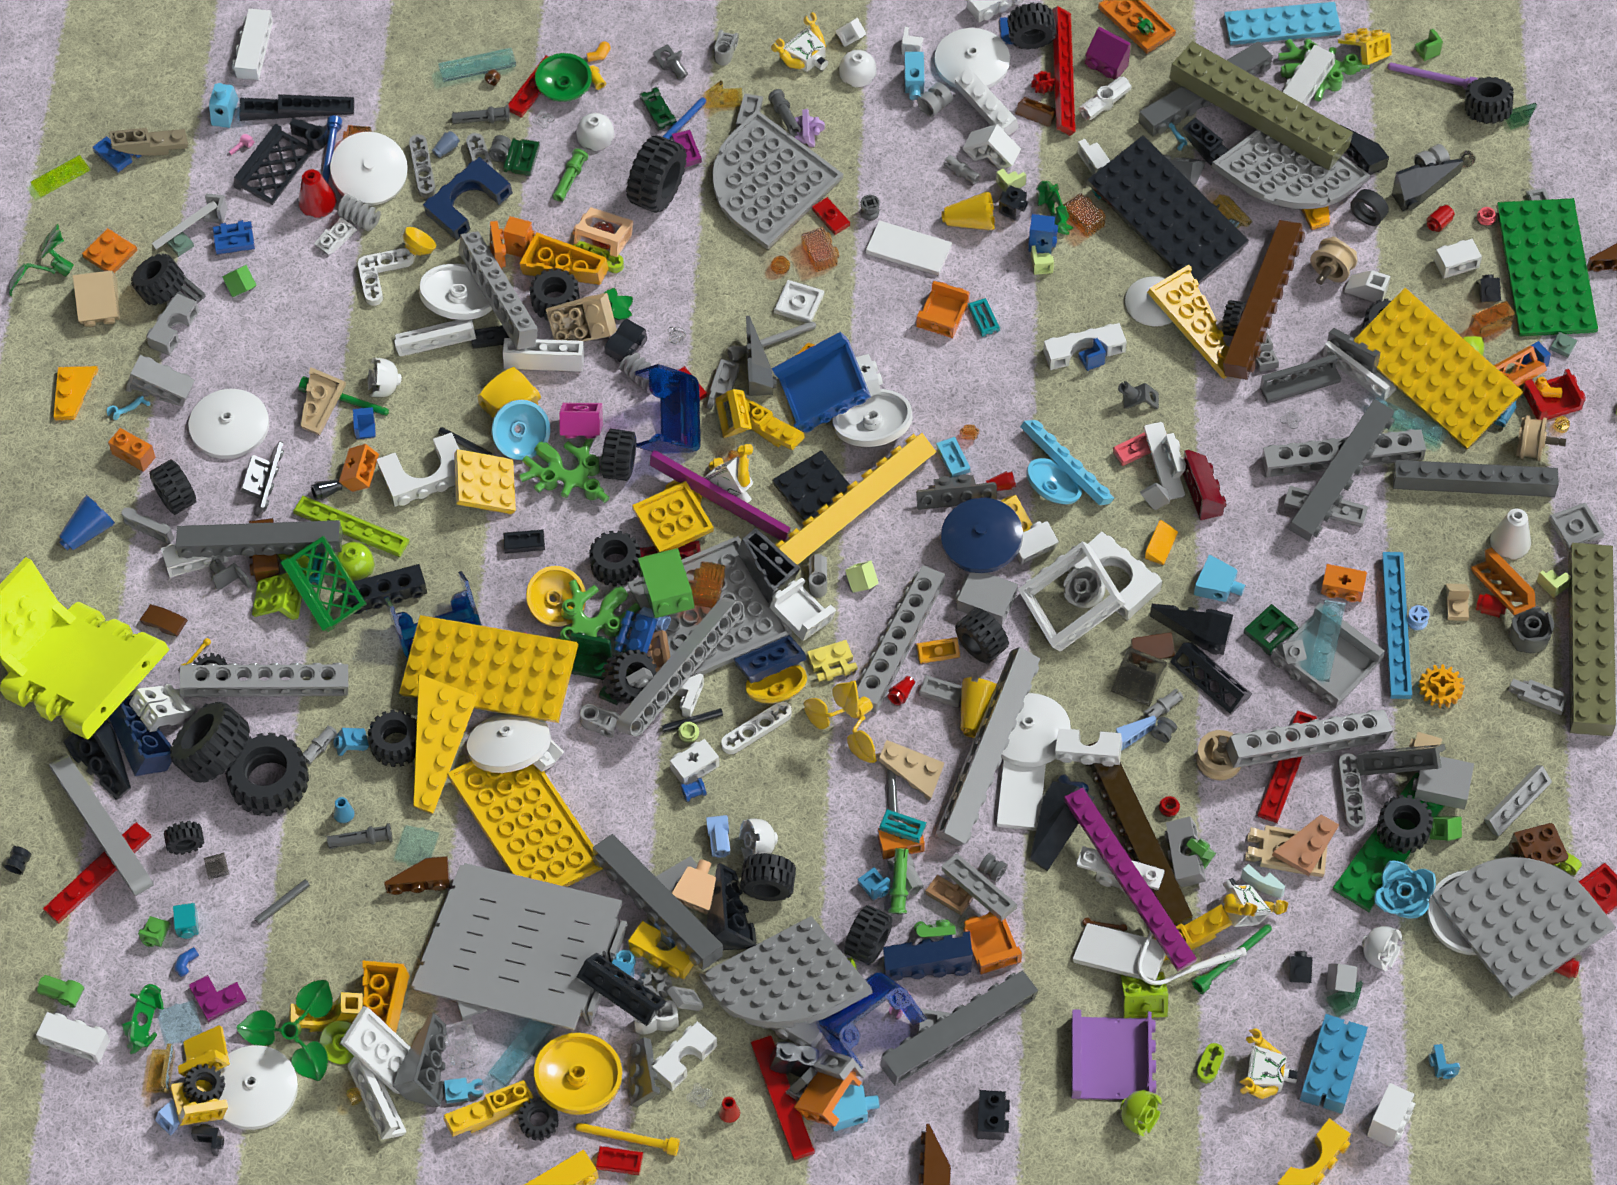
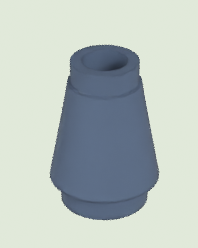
M452 131L445 132L432 149V152L438 158H441L458 147L460 140Z

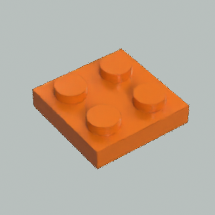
M490 221V251L502 269V267H506V248L502 242L503 229H499L498 221Z
M107 228L82 253V256L103 271L112 270L115 273L138 250L135 245Z

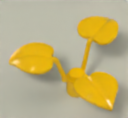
M856 681L839 683L833 687L834 701L838 706L842 707V709L828 713L827 705L818 698H809L804 701L803 706L805 707L808 719L819 729L829 727V717L846 712L854 719H859L852 729L853 734L847 736L849 749L856 757L865 762H877L875 747L871 737L862 730L857 731L861 722L865 720L864 715L872 710L873 705L869 698L865 696L858 697Z

